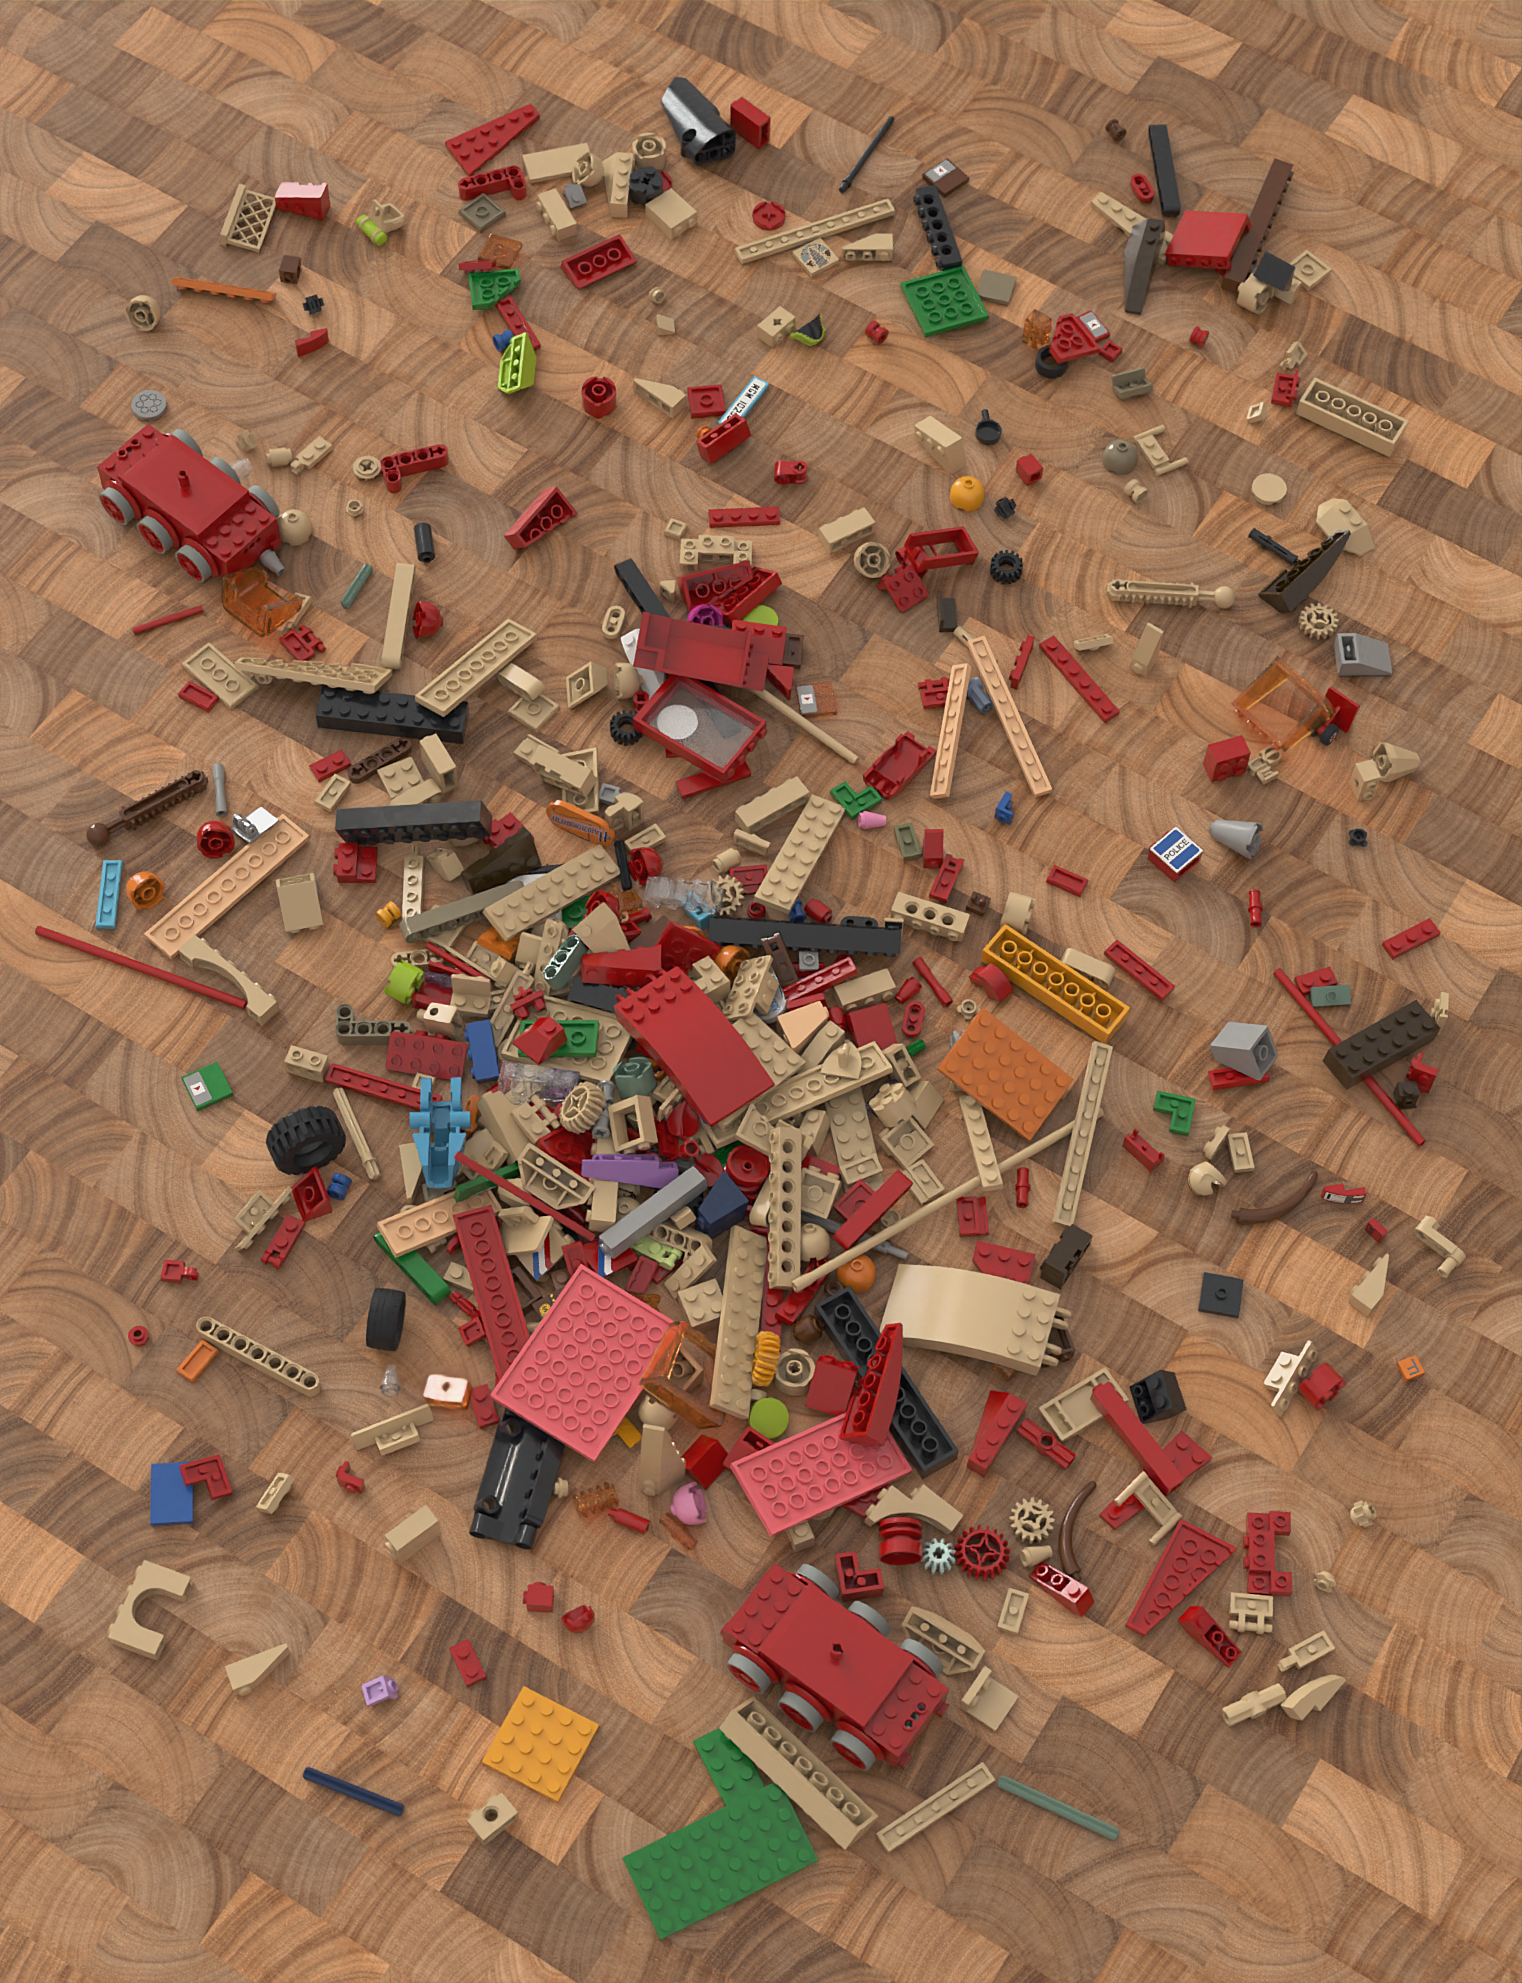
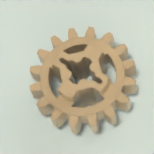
M1312 603L1310 608L1305 606L1304 611L1300 613L1298 621L1300 629H1305L1303 634L1309 633L1310 638L1316 636V639L1319 640L1320 636L1326 639L1327 635L1332 636L1333 632H1336L1339 619H1336L1337 613L1332 614L1333 608L1328 610L1326 604L1324 607H1321L1320 603L1317 606H1314Z
M726 875L725 879L719 876V881L713 879V886H707L710 891L705 892L709 896L705 902L711 903L709 907L712 910L714 909L717 915L720 913L721 916L725 917L726 913L732 916V911L738 913V906H744L741 901L746 900V897L742 896L746 892L745 889L741 888L743 884L738 882V879L735 877L731 879L729 875ZM721 893L727 894L730 899L723 897Z
M1032 1497L1030 1502H1027L1024 1498L1022 1505L1017 1502L1015 1504L1016 1509H1011L1010 1514L1012 1516L1009 1517V1522L1013 1524L1010 1526V1530H1016L1014 1536L1018 1537L1021 1535L1022 1542L1027 1538L1030 1544L1033 1543V1539L1040 1543L1041 1537L1047 1539L1048 1532L1052 1533L1053 1527L1051 1525H1054L1055 1519L1051 1518L1053 1511H1047L1049 1505L1042 1506L1041 1499L1035 1503ZM1023 1511L1024 1517H1021L1020 1520H1018L1019 1514ZM1045 1522L1044 1528L1040 1530V1525Z

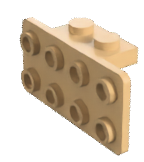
M771 955L745 960L741 963L722 1010V1013L729 1021L750 1017L754 1007L762 1015L768 1014L779 985L768 972L773 960Z
M528 1206L501 1209L498 1217L504 1222L501 1224L499 1232L506 1256L533 1253L541 1250L544 1240L552 1228L554 1218L551 1216L539 1217Z

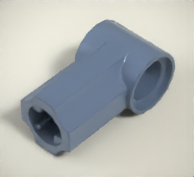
M978 677L970 679L966 699H970L980 713H986L993 707V702L984 691Z

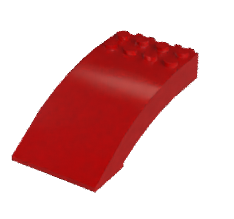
M678 966L668 972L659 968L657 969L659 978L650 974L647 976L650 983L640 990L634 992L631 988H627L625 990L627 998H624L621 994L615 996L618 1002L614 1005L617 1021L662 1068L687 1100L688 1105L710 1127H713L774 1087L775 1083L730 1021Z

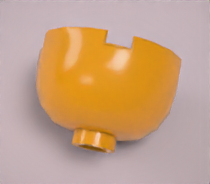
M962 476L951 486L950 502L956 509L961 508L965 512L975 511L982 506L985 490L983 484L977 478Z

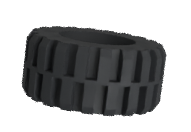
M308 1106V1108H300L296 1112L289 1113L288 1116L282 1117L278 1120L277 1124L275 1123L271 1127L266 1137V1145L275 1166L279 1171L288 1175L307 1174L314 1166L318 1167V1170L322 1166L325 1167L330 1161H334L338 1154L342 1153L346 1144V1134L336 1113L323 1106Z

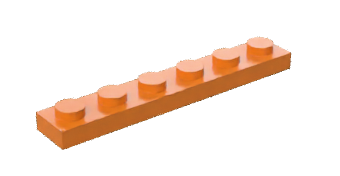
M182 277L172 278L171 285H175L177 289L187 290L188 287L193 288L195 292L207 290L213 295L226 293L227 297L237 298L238 295L243 296L245 300L257 298L263 303H270V301L276 299V292Z

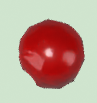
M582 1605L563 1615L561 1621L569 1632L582 1633L588 1630L594 1623L595 1613L591 1606L588 1609L585 1605Z

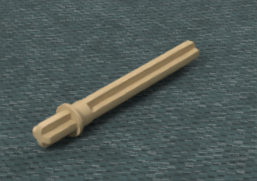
M336 1088L333 1095L361 1157V1165L366 1169L371 1180L378 1179L381 1174L376 1164L377 1159L373 1157L344 1089Z

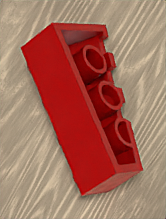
M557 486L545 488L505 533L504 537L513 549L525 548L541 538L545 533L552 531L556 526L567 521L571 516L576 515L577 511Z
M661 944L647 948L645 946L637 947V949L633 950L620 949L618 952H599L582 955L579 972L581 982L644 987L650 983L647 978L648 975L652 974L659 978L657 969L661 968Z
M990 1390L970 1457L968 1458L967 1468L982 1477L986 1476L1023 1417L1028 1403L1011 1393Z

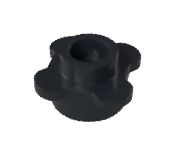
M1363 829L1349 831V844L1351 846L1360 845L1365 847L1367 845L1366 831Z

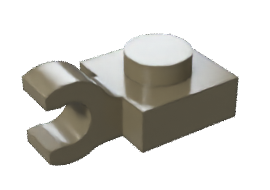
M456 1181L453 1182L452 1187L441 1189L427 1187L426 1183L422 1184L426 1202L451 1193L457 1187Z

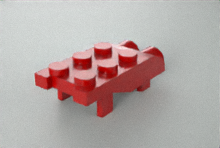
M908 731L904 735L901 733L896 738L895 744L888 748L863 774L864 783L868 787L872 786L874 789H877L881 796L886 799L899 795L932 760L937 752L931 746L926 748L914 740L915 736Z

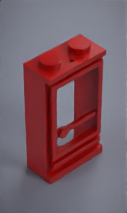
M964 526L910 533L904 544L918 572L964 564L973 565L979 554L977 547H975ZM954 542L960 552L938 556L933 545ZM922 546H929L934 557H928Z

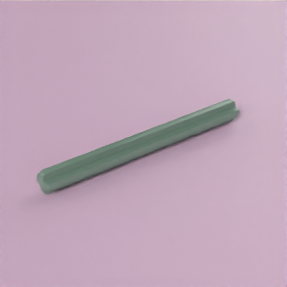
M1005 1775L1000 1776L997 1783L998 1787L1111 1840L1117 1839L1119 1834L1118 1828Z

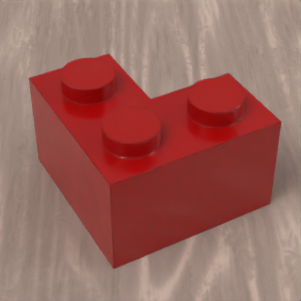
M856 1551L835 1554L834 1564L841 1602L883 1596L884 1584L881 1568L860 1571Z

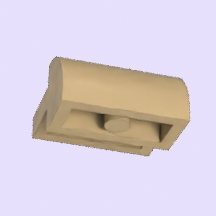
M630 793L615 796V805L609 806L604 812L605 821L609 824L610 830L613 829L614 832H617L625 826L630 831L644 821L643 801L638 796Z

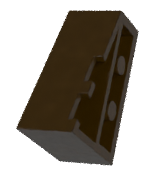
M1074 1224L1069 1229L1065 1228L1060 1236V1241L1054 1244L1050 1254L1041 1264L1040 1278L1061 1290L1090 1246L1093 1235Z

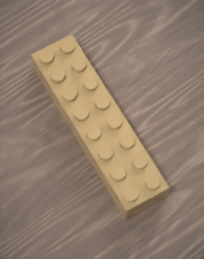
M754 1696L731 1710L719 1727L727 1738L731 1739L744 1754L756 1763L758 1768L762 1769L775 1784L787 1793L789 1798L794 1800L806 1814L811 1816L844 1849H847L864 1836L879 1817Z

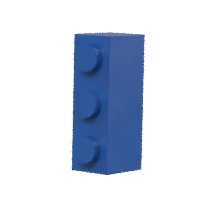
M488 1019L466 1024L467 1030H464L466 1042H470V1048L467 1049L469 1060H473L474 1067H471L472 1078L476 1079L478 1084L501 1080L491 1021Z

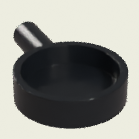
M983 409L981 411L983 420L977 424L975 436L983 444H994L1000 440L1002 429L999 423L990 420L988 410Z

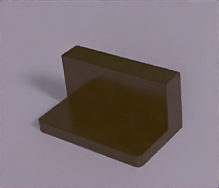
M938 591L936 605L939 632H954L957 628L955 598H942V591Z

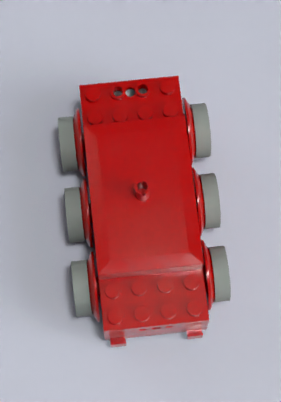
M147 424L97 466L102 488L104 489L99 495V501L109 516L121 525H126L132 519L139 521L143 518L137 523L138 532L143 540L160 554H164L170 548L178 549L181 547L175 553L176 560L184 572L196 582L202 583L208 577L216 578L220 576L229 584L234 582L237 585L244 578L243 572L257 561L263 552L270 548L275 551L282 545L277 524V517L280 511L274 499L259 486L253 485L248 490L243 487L237 473L223 459L214 457L210 462L205 459L195 440L181 429H176L172 434H162L150 424Z
M774 1563L769 1571L759 1580L758 1585L731 1620L720 1631V1635L723 1636V1642L731 1647L733 1656L726 1663L728 1671L740 1683L758 1694H763L770 1684L777 1685L780 1683L785 1693L778 1701L779 1708L794 1723L809 1732H815L822 1722H833L837 1732L830 1740V1744L842 1758L856 1768L868 1771L875 1760L880 1762L884 1760L895 1769L898 1765L904 1769L912 1758V1755L907 1753L935 1715L942 1718L949 1708V1704L945 1703L949 1688L940 1683L936 1678L943 1669L942 1662L927 1647L913 1639L907 1638L900 1647L888 1640L886 1636L891 1631L890 1625L878 1612L868 1605L854 1601L847 1610L834 1601L839 1594V1589L829 1577L815 1567L803 1564L795 1574L788 1573Z

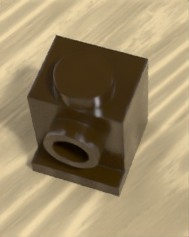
M1417 1081L1397 1082L1393 1095L1395 1104L1400 1110L1415 1109L1417 1107L1416 1102L1420 1095Z

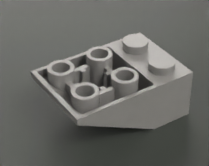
M1337 633L1334 652L1338 676L1392 675L1388 643L1357 633Z

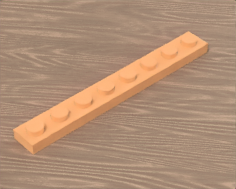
M968 663L952 666L930 796L933 799L949 797L971 672V666Z

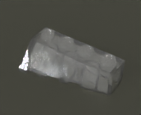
M648 877L644 899L653 907L667 905L670 909L683 907L687 911L695 912L696 909L703 910L704 913L714 914V911L721 912L725 890L714 880H708V883L700 879H694L693 883L684 878H677L676 882H673L671 878Z
M502 1061L497 1091H501L513 1105L522 1104V1102L526 1101L532 1102L531 1098L536 1094L544 1101H565L569 1091H572L575 1085L578 1086L581 1083L580 1071Z

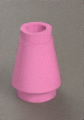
M867 811L858 814L859 828L870 829L886 825L885 815Z

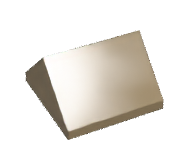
M915 1081L906 1087L917 1106L911 1117L925 1131L944 1102V1098L929 1081Z
M679 1340L674 1343L656 1370L678 1398L683 1397L704 1381L703 1368Z

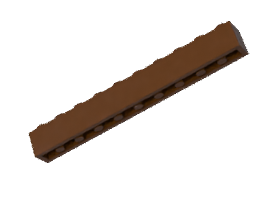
M1274 158L1249 217L1251 228L1249 231H1243L1230 261L1232 269H1227L1222 281V289L1239 294V285L1242 282L1245 283L1247 276L1252 274L1254 269L1252 264L1256 265L1259 258L1257 253H1261L1264 246L1262 241H1266L1269 234L1267 229H1271L1274 219L1272 217L1277 216L1279 210L1277 205L1282 204L1284 198L1282 193L1286 194L1289 187L1287 182H1291L1293 178V164Z

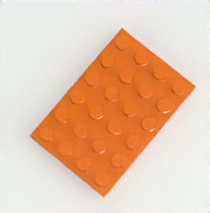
M983 1007L978 1011L936 1069L1027 1141L1032 1139L1074 1080Z

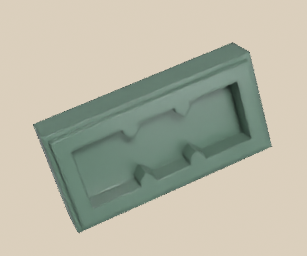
M1350 985L1310 987L1311 1005L1313 1007L1351 1004Z

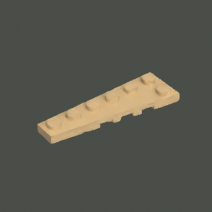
M1100 192L1091 201L1092 208L1109 220L1115 227H1120L1125 231L1124 234L1128 237L1130 236L1132 226L1146 219L1103 192ZM1166 230L1157 260L1162 265L1167 261L1165 252L1173 237Z

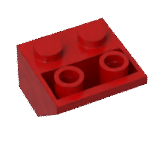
M748 1426L737 1439L722 1466L733 1473L730 1468L731 1463L775 1443L751 1426Z

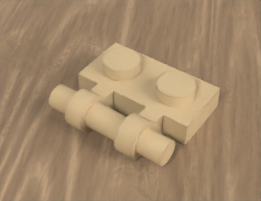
M537 1094L531 1098V1101L535 1104L533 1107L526 1101L510 1113V1116L533 1145L536 1144L539 1138L551 1132L547 1126L551 1125L554 1130L561 1126L557 1121L558 1117L549 1111L546 1107V1102L543 1099L541 1100ZM540 1111L546 1119L542 1121L536 1113Z
M1231 1592L1229 1615L1238 1616V1621L1230 1620L1229 1629H1235L1237 1632L1243 1633L1244 1630L1255 1631L1256 1634H1263V1632L1272 1633V1625L1264 1624V1619H1272L1273 1596ZM1245 1617L1257 1618V1623L1245 1622Z

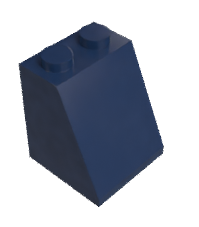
M726 1172L720 1175L699 1207L694 1230L707 1234L711 1240L743 1221L749 1202Z

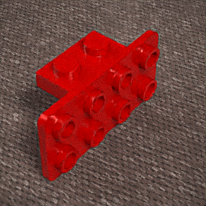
M416 1030V1033L413 1032L411 1034L398 1031L390 1033L385 1064L386 1069L417 1074L418 1072L447 1080L463 1078L467 1052L466 1043L452 1041L450 1038H447L446 1034L435 1033V1036L427 1035L428 1031Z

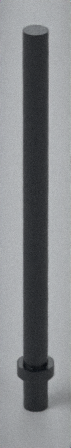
M893 116L888 117L847 178L842 180V185L839 188L841 193H844L848 187H851L853 179L894 122Z

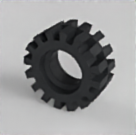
M1001 550L999 554L995 553L990 566L992 578H996L998 583L1001 580V584H1005V581L1008 584H1011V581L1015 583L1017 579H1020V575H1022V558H1019L1018 553L1014 555V551L1008 553V550H1005V553H1003ZM1009 564L1013 569L1004 570L1000 568V565Z
M622 710L623 714L617 712V716L613 715L610 720L611 737L615 742L618 740L620 745L622 742H624V746H628L627 743L629 742L630 745H633L634 741L637 743L639 738H642V733L635 729L625 732L620 730V726L624 724L633 726V718L637 713L634 712L632 714L631 710L626 713V710Z

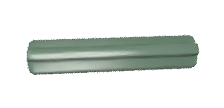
M363 565L342 598V607L349 608L373 571L371 565Z

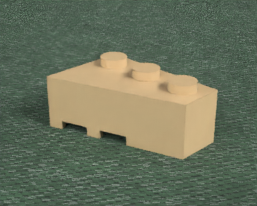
M541 744L529 761L541 781L583 797L588 796L597 781L593 770L588 766H582Z

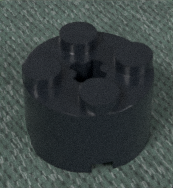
M653 166L631 172L629 187L630 198L636 205L641 204L645 207V204L663 194V178Z

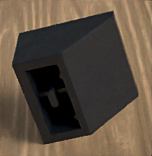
M1159 1370L1129 1386L1142 1424L1169 1419L1187 1410L1175 1372Z

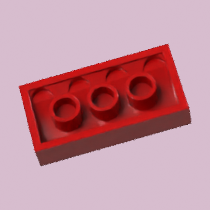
M618 234L563 260L561 269L570 282L580 290L637 263V260L622 236Z
M754 566L751 569L753 579L711 604L717 607L723 614V623L732 626L733 620H742L782 584L777 572Z

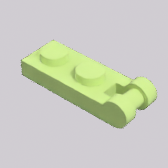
M644 1236L629 1247L636 1254L651 1259L668 1270H672L675 1266L674 1262L683 1255L679 1249L672 1248L647 1236Z

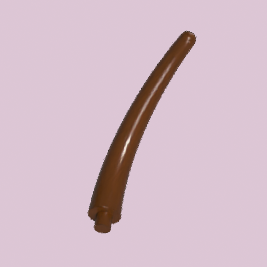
M1312 1171L1303 1186L1286 1201L1264 1209L1240 1207L1239 1211L1232 1210L1231 1218L1237 1219V1223L1258 1224L1272 1221L1287 1214L1308 1195L1316 1182L1318 1173Z
M1094 1481L1089 1482L1074 1498L1065 1513L1059 1532L1058 1549L1062 1568L1065 1571V1575L1078 1582L1082 1580L1079 1575L1081 1569L1073 1552L1072 1532L1075 1519L1082 1504L1097 1487Z

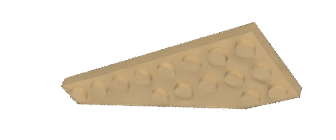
M247 657L238 659L235 662L234 669L241 670L242 673L246 674L253 672L258 673L259 676L271 675L276 676L277 679L289 678L295 682L307 681L313 685L325 684L330 688L343 687L348 691L362 690L366 694L375 693L392 677L393 669L351 663V666L348 667L341 666V663L338 662L324 665L320 661L293 660V663H283V659L266 662L264 658Z

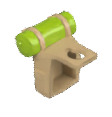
M373 200L368 216L361 215L355 223L359 230L367 235L374 244L381 246L387 241L388 236L386 234L404 225L405 216L391 203L381 205L376 200Z

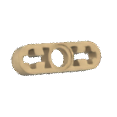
M428 949L397 952L391 957L393 969L399 959L408 962V958H410L411 964L419 969L429 968L428 955H430V961L435 963L441 962L445 965L447 961L441 957L440 960H436V954ZM417 956L424 957V961L422 963H416L414 962V958Z

